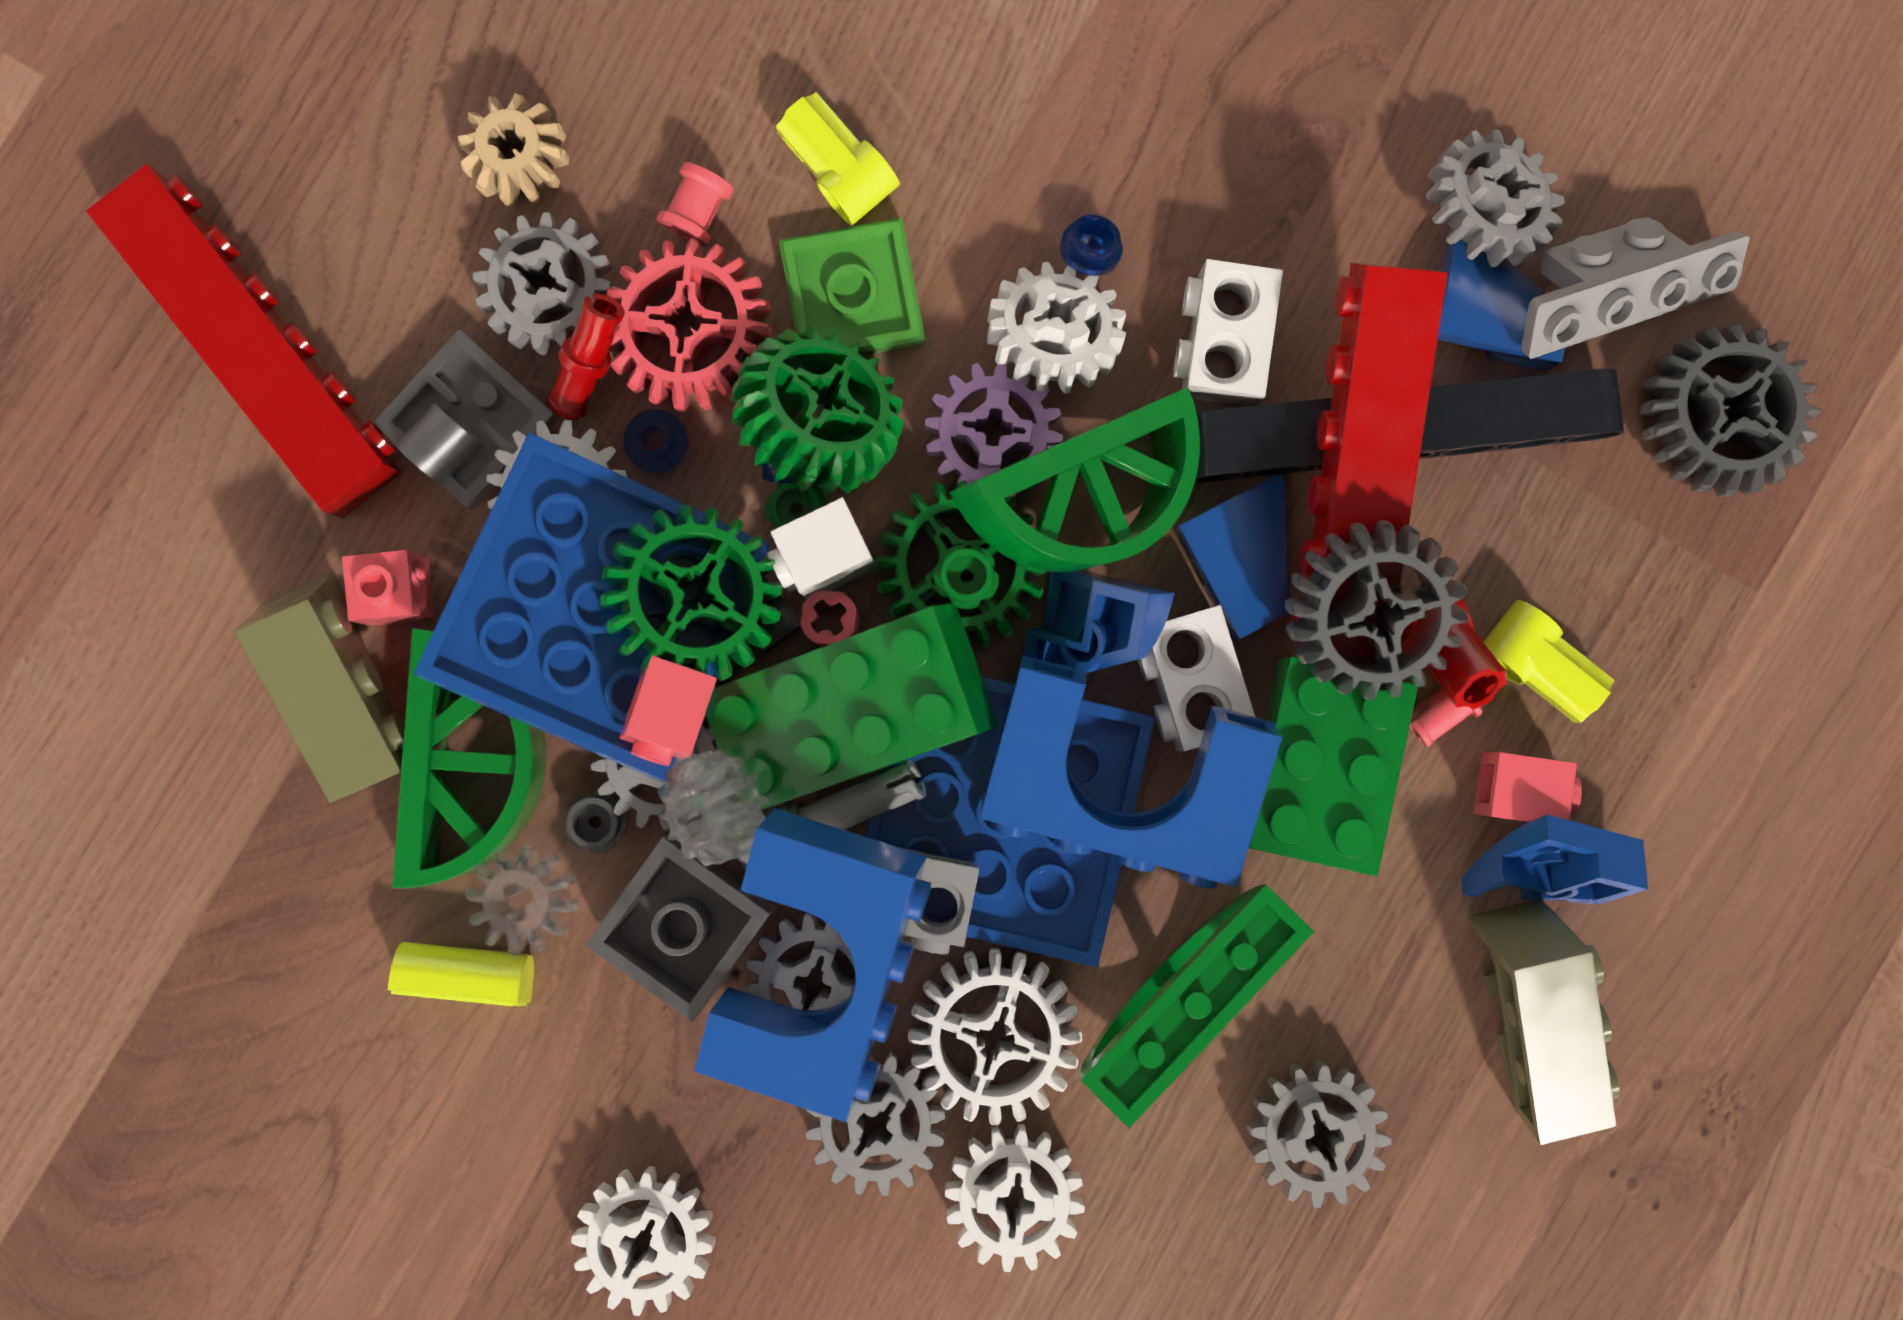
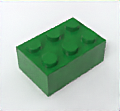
M1294 657L1278 659L1264 720L1275 722L1282 740L1249 849L1378 877L1418 687L1415 684L1402 681L1403 689L1399 698L1392 697L1381 683L1373 701L1365 699L1359 693L1358 685L1348 695H1343L1336 690L1334 678L1325 683L1319 682L1312 674L1314 663L1303 664L1299 658Z

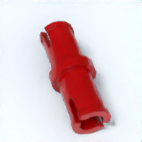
M597 293L591 294L590 297L586 296L583 300L582 311L572 337H568L562 343L558 355L562 365L553 389L547 398L548 408L559 417L568 420H578L580 416L584 417L587 413L588 403L597 380L604 377L609 370L612 360L609 349L619 323L622 322L625 314L623 306L615 299Z

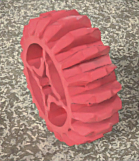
M691 238L688 240L684 255L678 254L671 240H665L662 244L663 259L655 261L647 249L640 251L639 258L645 268L638 274L629 266H621L619 273L629 285L626 290L618 287L607 288L606 296L618 301L625 311L623 320L619 323L609 352H620L611 362V366L618 375L632 372L627 386L635 394L644 391L650 386L648 399L657 407H660L666 401L672 391L673 406L678 412L687 411L690 394H696V399L704 411L710 410L713 404L710 394L712 390L718 388L722 396L728 402L731 401L732 386L729 384V381L735 376H740L738 372L745 359L751 357L752 353L757 349L758 346L753 344V342H764L767 337L773 339L774 331L772 327L763 322H757L770 315L772 308L768 300L754 299L763 290V285L757 276L743 279L747 265L742 258L737 257L724 266L726 252L718 244L710 248L705 258H702V248L697 239ZM701 281L721 288L734 300L737 308V320L724 319L721 312H714L704 308ZM676 283L674 296L669 302L662 306H647L659 291ZM692 311L700 324V328L697 331L691 328L693 335L684 337L683 340L675 328V324L678 320L684 323L682 317L690 315ZM639 332L651 333L655 339L670 342V356L674 360L673 372L663 370L645 358L640 345ZM729 339L733 340L728 350L719 360L702 370L693 372L694 369H698L700 356L705 349L712 345H727Z

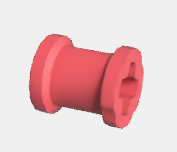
M684 162L679 170L683 179L668 210L659 211L656 222L667 231L687 242L691 238L697 239L701 246L707 247L711 239L707 231L722 200L730 199L734 188L726 180L710 170L693 163Z
M821 589L811 594L803 603L800 625L804 634L813 643L820 647H825L858 634L861 626L860 613L853 601L843 592ZM827 604L834 611L842 606L845 607L847 612L840 618L841 624L844 627L841 633L834 635L828 629L817 632L815 627L822 620L817 611L821 606Z

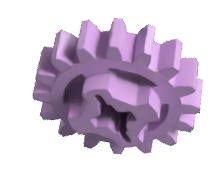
M978 363L973 364L971 381L966 384L956 375L950 376L948 378L949 386L953 395L948 398L944 395L935 394L932 398V405L942 413L941 417L925 419V430L940 436V439L926 445L928 456L938 457L944 455L946 459L937 470L939 477L944 479L956 473L960 476L958 484L962 480L967 481L969 484L1000 470L1001 462L1015 451L1027 452V450H1031L1032 452L1028 456L1030 457L1045 450V447L1050 448L1061 443L1063 435L1048 430L1049 425L1054 424L1060 419V409H1044L1042 406L1049 395L1050 389L1046 387L1043 392L1037 389L1032 392L1027 388L1030 374L1019 382L1007 378L1006 364H997L994 376L986 377ZM987 393L986 401L973 412H959V414H956L966 401L977 395ZM1009 396L1017 399L1027 408L1034 424L1032 420H1024L1018 417L1008 404ZM990 419L1001 421V431L1011 433V436H1001L998 446L986 445L985 434L976 432V429H986ZM952 441H956V444L967 445L979 460L978 470L967 465L959 457ZM1037 483V484H1035V485H1033V486H1031V487H1029V488L1032 489V490H1034V489L1038 486L1039 483Z

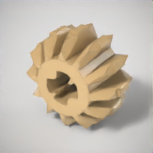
M514 93L507 109H504L496 97L489 96L487 107L490 114L483 118L479 113L468 112L467 120L476 132L458 136V145L464 152L469 154L461 161L462 170L468 177L477 178L476 188L485 197H491L498 192L501 201L505 205L513 207L521 191H523L531 203L539 204L540 192L537 186L544 182L548 187L559 188L560 180L551 168L569 165V155L564 149L559 147L566 140L567 135L559 123H550L552 114L544 104L539 102L529 109L528 102L524 96ZM522 142L524 149L519 153L513 144ZM508 148L515 155L512 159H506L504 156Z

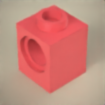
M409 550L342 556L348 621L375 626L435 619L429 557Z
M651 656L646 670L641 672L619 739L634 743L631 750L632 755L660 765L670 766L672 757L685 759L691 756L717 678Z
M1481 752L1473 814L1525 822L1533 821L1544 815L1570 820V815H1575L1578 811L1582 797L1581 781L1578 777H1575L1577 763L1502 752Z

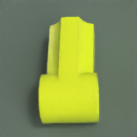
M817 92L807 97H801L786 110L781 121L775 126L778 135L816 177V185L827 202L850 226L854 225L900 185L896 174L883 156L868 141L864 140L860 143Z
M1516 600L1483 642L1506 670V678L1520 685L1526 684L1572 722L1582 723L1604 703L1611 693L1610 689L1615 680L1561 638L1563 634L1562 629L1547 614L1525 601Z

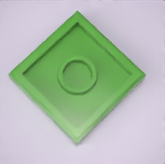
M902 217L779 240L795 331L798 336L810 326L815 329L821 339H824L836 330L840 344L849 347L859 342V354L861 356L926 344Z

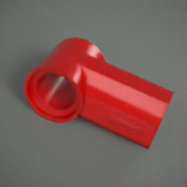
M1460 599L1453 604L1462 607L1468 612L1469 621L1450 625L1449 630L1461 638L1462 646L1450 648L1443 645L1439 651V654L1447 661V669H1436L1430 663L1426 667L1456 708L1465 706L1474 710L1492 701L1498 690L1507 684L1506 670L1474 631L1470 612L1464 600ZM1419 619L1411 622L1404 629L1401 643L1412 633Z

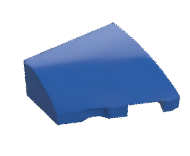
M1462 239L1451 245L1448 243L1442 272H1448L1438 339L1487 351L1485 358L1547 372L1562 363L1565 348L1533 359L1521 351L1529 303L1534 297L1546 293L1507 260L1501 262L1497 267H1491L1486 252L1481 251L1471 260L1467 258L1466 253L1468 244Z
M1281 473L1176 528L1206 584L1202 587L1213 607L1219 605L1222 607L1232 642L1249 635L1288 613L1285 609V600L1290 599L1286 483Z
M1085 570L1052 572L1042 628L1028 629L1023 655L1084 671L1085 674L1143 659L1151 651L1164 628L1175 593Z
M1544 815L1512 831L1486 851L1461 879L1462 895L1481 897L1485 892L1510 885L1521 889V900H1564L1572 903L1587 904L1609 902L1648 890L1644 841L1555 816Z

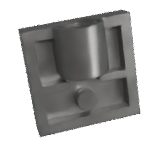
M459 329L373 423L396 443V447L412 463L441 484L466 508L474 510L495 487V485L486 481L487 475L504 473L506 466L494 455L496 451L503 450L513 455L519 449L512 435L518 430L526 437L528 432L537 435V421L543 420L549 428L558 417Z

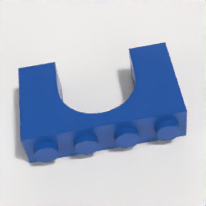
M1022 655L982 801L980 819L991 821L990 826L992 829L1008 836L1025 838L1028 837L1029 832L1054 838V844L1057 847L1071 853L1088 855L1091 854L1092 849L1114 854L1117 855L1119 863L1135 870L1151 872L1154 871L1155 866L1178 871L1184 881L1202 888L1215 889L1218 887V883L1237 887L1282 740L1275 722L1211 706L1193 770L1183 788L1168 802L1154 809L1132 813L1114 811L1097 804L1082 792L1074 781L1067 763V752L1086 687L1085 672Z
M774 808L756 828L740 891L808 912L821 918L833 927L845 941L851 952L856 973L855 990L850 997L835 1006L820 1010H802L727 987L709 1012L694 1072L843 1122L847 1121L857 1099L868 1102L880 1068V1063L869 1060L875 1040L882 1043L886 1042L897 1008V1004L886 1001L892 980L899 983L903 982L914 949L913 943L903 941L909 919L920 922L931 890L932 883L921 880L927 856Z

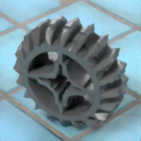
M1731 324L1723 328L1721 333L1716 327H1707L1697 332L1695 339L1685 337L1676 342L1672 348L1674 355L1666 354L1656 361L1654 367L1660 376H1653L1647 379L1642 386L1655 400L1641 404L1637 413L1654 419V426L1643 430L1641 438L1645 440L1658 438L1662 448L1655 451L1652 461L1660 463L1671 458L1675 462L1671 468L1669 479L1679 481L1691 475V491L1702 493L1710 490L1713 486L1718 497L1725 498L1735 495L1738 489L1744 495H1749L1761 491L1764 483L1772 485L1782 481L1787 476L1785 467L1797 466L1806 458L1799 446L1812 443L1818 435L1806 426L1804 422L1817 418L1822 409L1806 404L1805 396L1815 392L1819 384L1813 382L1802 384L1798 373L1803 371L1808 361L1797 359L1789 363L1785 359L1790 342L1780 340L1767 347V329H1755L1745 335L1742 324ZM1707 364H1722L1734 367L1745 374L1743 377L1729 382L1719 375L1711 378L1701 369ZM1734 397L1729 404L1732 407L1733 413L1728 414V416H1734V421L1724 424L1728 419L1724 410L1729 408V406H1723V402ZM1765 400H1766V403H1767L1768 411H1767L1766 406H1765V403H1764ZM1688 408L1694 417V427H1692L1689 419ZM1730 440L1738 446L1747 444L1756 452L1747 460H1736L1721 456L1712 451L1715 445Z
M1379 520L1370 537L1365 526L1359 522L1352 523L1349 531L1350 543L1345 544L1335 533L1327 534L1325 538L1326 545L1331 550V553L1324 559L1312 550L1306 552L1305 559L1315 570L1311 576L1302 573L1292 575L1291 583L1304 592V596L1285 600V609L1290 614L1300 617L1291 622L1286 627V631L1292 640L1303 641L1298 646L1295 654L1303 664L1314 663L1312 674L1319 682L1325 683L1334 678L1336 690L1343 695H1348L1358 685L1359 693L1365 699L1373 701L1382 683L1385 690L1392 697L1400 698L1403 689L1402 679L1408 677L1417 687H1426V676L1422 672L1425 666L1430 663L1436 669H1447V661L1439 654L1443 645L1450 648L1462 646L1461 638L1449 629L1450 625L1469 621L1468 612L1462 607L1453 604L1468 594L1467 588L1460 581L1451 580L1459 570L1458 565L1448 556L1439 558L1442 545L1431 537L1420 542V531L1413 526L1405 525L1396 534L1393 524L1387 520ZM1398 562L1411 566L1416 572L1421 586L1410 589L1404 584L1388 586L1387 578L1379 573L1377 563ZM1352 574V585L1347 595L1331 603L1336 590ZM1377 595L1386 605L1377 608L1378 619L1375 620V626L1366 616L1375 612L1374 602L1377 601ZM1419 619L1412 633L1401 643L1404 629L1411 622ZM1344 633L1348 638L1364 635L1366 641L1373 647L1375 656L1361 657L1343 653L1334 648L1330 636Z

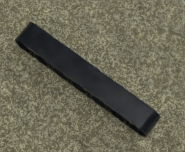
M1594 369L1430 387L1419 460L1587 442L1624 434L1617 370ZM1332 398L1197 413L1200 432V457L1195 483L1322 470L1324 450H1319L1317 430L1321 413L1324 410L1330 411Z

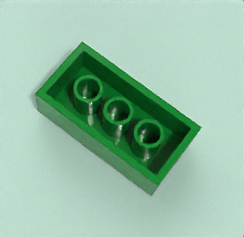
M954 603L925 608L713 688L705 712L741 817L999 726L958 608L955 607Z

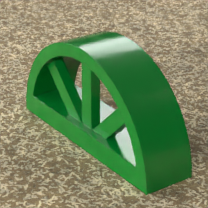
M1189 387L1160 398L955 489L950 494L967 523L985 542L1004 556L1028 567L1050 572H1074L1134 556L1157 542L1174 525L1183 512L1195 484L1200 457V432L1195 404ZM1152 432L1154 459L1123 444ZM1101 460L1151 483L1146 499L1130 525H1128ZM1079 470L1110 540L1108 544L1102 547H1077L1057 541ZM1052 477L1036 529H1034L1011 509L1004 498Z
M412 628L392 888L423 887L447 881L475 871L496 858L518 837L528 823L540 798L546 771L544 731L512 717H509L515 738L516 755L447 750L448 736L483 705L461 696L450 706L451 691L414 676V671L434 632ZM445 770L514 775L513 785L506 805L488 833L444 784ZM443 816L470 849L457 858L438 866L441 818Z
M1267 884L1256 886L1242 893L1193 931L1132 993L1089 1050L1079 1072L1080 1081L1130 1128L1315 931Z

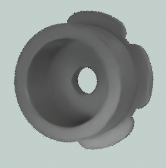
M593 791L590 796L579 795L573 799L566 810L565 832L569 841L577 848H588L591 853L595 854L605 853L613 849L617 843L616 839L625 834L628 826L626 813L617 816L613 812L618 802L617 798L612 794L600 796L598 791ZM593 816L601 818L602 824L599 828H594L591 825L590 821Z

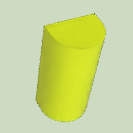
M402 942L393 957L387 990L391 991V994L504 1006H527V1003H531L534 959L529 954Z

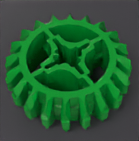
M812 326L801 332L799 336L787 328L782 334L777 336L776 340L767 337L764 342L758 345L751 357H747L738 372L740 376L732 388L730 400L735 403V406L732 410L731 423L743 428L740 432L739 445L756 447L758 449L755 453L754 466L769 462L776 468L775 483L790 476L796 479L799 493L809 489L815 483L824 497L831 492H835L838 487L848 494L851 490L858 488L861 482L868 483L876 478L884 464H887L895 454L896 446L899 443L898 438L902 434V427L905 423L898 416L901 412L903 399L890 394L893 390L895 378L881 376L877 373L879 358L866 360L859 354V342L846 347L840 344L836 330L824 339H821ZM818 403L823 405V408L817 416L818 419H814L813 413L818 407Z
M965 480L960 481L957 484V489L967 485L968 482ZM936 482L932 485L936 503L929 507L919 493L915 492L910 495L909 500L912 508L918 514L913 519L897 509L891 514L892 521L904 530L901 537L890 532H882L880 534V543L887 548L896 550L895 557L881 556L875 559L876 569L895 571L896 577L884 580L878 584L880 594L890 595L900 591L903 597L894 602L888 609L893 618L903 615L909 609L915 613L928 608L925 602L933 596L937 597L940 595L934 584V575L936 570L941 567V556L948 550L942 540H945L950 548L957 545H963L969 549L973 546H979L983 549L988 548L986 550L993 558L998 553L997 550L982 538L974 541H965L958 538L949 527L945 526L941 519L963 515L953 499L947 500L946 490L942 482ZM1010 496L1004 498L1013 510L1017 499ZM1030 513L1020 516L1029 526L1033 524L1034 518ZM925 530L937 549L939 561L937 566L925 576L924 580L912 587L908 576L909 556L915 541ZM1014 561L1013 581L1005 597L999 603L994 595L990 599H982L978 606L982 614L972 617H961L965 631H975L976 640L981 649L990 646V637L986 627L994 624L999 634L1005 639L1013 634L1011 624L1004 617L1007 613L1011 612L1023 621H1027L1030 618L1032 612L1018 599L1021 594L1032 599H1040L1044 590L1038 584L1026 581L1027 574L1041 575L1047 571L1031 568Z
M682 505L677 514V526L674 527L669 515L661 509L654 512L652 516V526L655 535L645 525L636 522L631 526L629 534L637 548L623 542H617L613 547L612 555L616 560L625 565L626 568L619 566H606L604 568L601 578L608 584L621 587V590L603 593L600 597V606L607 609L622 608L623 614L610 619L605 627L609 634L618 633L627 628L630 630L633 636L628 638L619 648L620 653L624 657L633 654L640 645L649 652L641 662L640 671L644 672L651 656H655L681 666H689L690 669L707 674V664H710L715 676L720 681H723L732 676V666L728 655L737 664L745 668L755 661L753 652L746 642L761 648L766 647L770 643L771 636L757 622L775 624L780 620L781 612L775 607L763 604V600H771L782 594V585L775 582H762L761 577L774 570L773 565L776 560L765 558L758 562L755 561L752 554L763 544V540L759 535L751 537L745 545L735 538L743 527L741 519L734 518L723 531L716 528L719 519L718 509L708 508L701 524H695L692 507L690 505ZM681 545L697 546L708 550L700 563L691 568H681L669 561L662 565L651 558L662 550ZM725 561L736 574L743 595L741 614L733 609L735 603L722 593L719 586V575L725 565ZM706 570L708 573L700 586L703 589L699 594V599L706 604L705 609L698 603L692 610L688 609L677 622L675 617L683 606L681 601L684 597V592L677 587V584L681 582L685 589L690 582L695 583ZM640 576L651 582L650 589L661 596L665 604V616L658 631H655L649 624L640 606L638 596ZM692 622H702L714 629L720 625L732 633L727 640L709 647L692 648L674 643L679 634Z

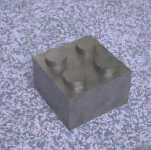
M672 833L661 838L585 945L689 1021L693 1022L707 1006L777 906L765 898L740 891L743 883L741 880L676 833Z

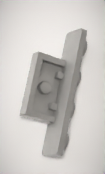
M1646 217L1631 220L1627 224L1593 235L1581 236L1574 241L1544 250L1540 273L1561 289L1534 297L1530 301L1521 351L1533 359L1730 292L1736 288L1741 276L1750 238L1737 230L1690 246L1668 231L1660 222Z

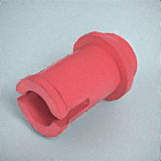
M1441 688L1413 709L1409 729L1428 748L1432 745V742L1469 715H1473L1475 718L1481 716L1482 710L1481 707L1474 710L1465 706L1456 708Z

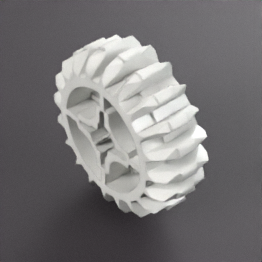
M991 947L988 953L990 967L978 968L975 953L968 951L964 953V963L968 973L960 976L956 968L950 962H946L941 966L942 975L949 984L945 989L931 980H927L924 983L923 991L936 1003L934 1006L925 1003L913 1004L912 1016L929 1023V1025L909 1029L908 1041L918 1045H928V1048L912 1055L911 1062L913 1067L915 1066L918 1069L930 1066L935 1067L923 1079V1087H926L928 1091L936 1090L944 1083L948 1085L941 1098V1106L944 1109H951L959 1098L963 1097L967 1099L964 1105L965 1120L974 1121L979 1105L989 1106L988 1116L990 1124L999 1125L1002 1118L1000 1106L1012 1105L1013 1116L1016 1121L1020 1122L1026 1119L1023 1100L1031 1097L1039 1109L1045 1110L1049 1107L1047 1095L1041 1088L1045 1083L1060 1092L1067 1088L1066 1079L1055 1070V1067L1057 1065L1067 1069L1077 1068L1079 1063L1077 1055L1062 1049V1045L1080 1043L1082 1041V1033L1078 1028L1061 1026L1062 1023L1073 1020L1078 1016L1079 1012L1075 1003L1054 1005L1067 992V987L1062 980L1055 981L1046 988L1041 986L1049 973V967L1045 963H1038L1027 976L1023 973L1026 965V955L1024 952L1016 951L1012 957L1010 968L1001 967L1000 949L998 947ZM988 985H1001L999 992H996L991 1006L984 1011L974 1013L962 1010L961 1013L950 1010L959 998L976 988ZM1019 991L1031 997L1046 1016L1048 1026L1047 1042L1033 1038L1031 1032L1025 1031L1015 1023L1014 1014L1017 1008L1016 1001ZM1005 1007L1003 1011L1005 1034H1013L1014 1040L1010 1039L1009 1042L999 1040L995 1049H991L988 1061L985 1063L987 1058L984 1035L976 1037V1031L979 1032L980 1029L991 1030L995 1021H999L1002 1009ZM941 1029L956 1033L957 1039L970 1044L975 1050L976 1057L971 1079L959 1072L948 1059L941 1041ZM1031 1058L1038 1060L1036 1065L1019 1079L1004 1084H990L999 1066L1004 1062L1012 1059L1027 1062Z

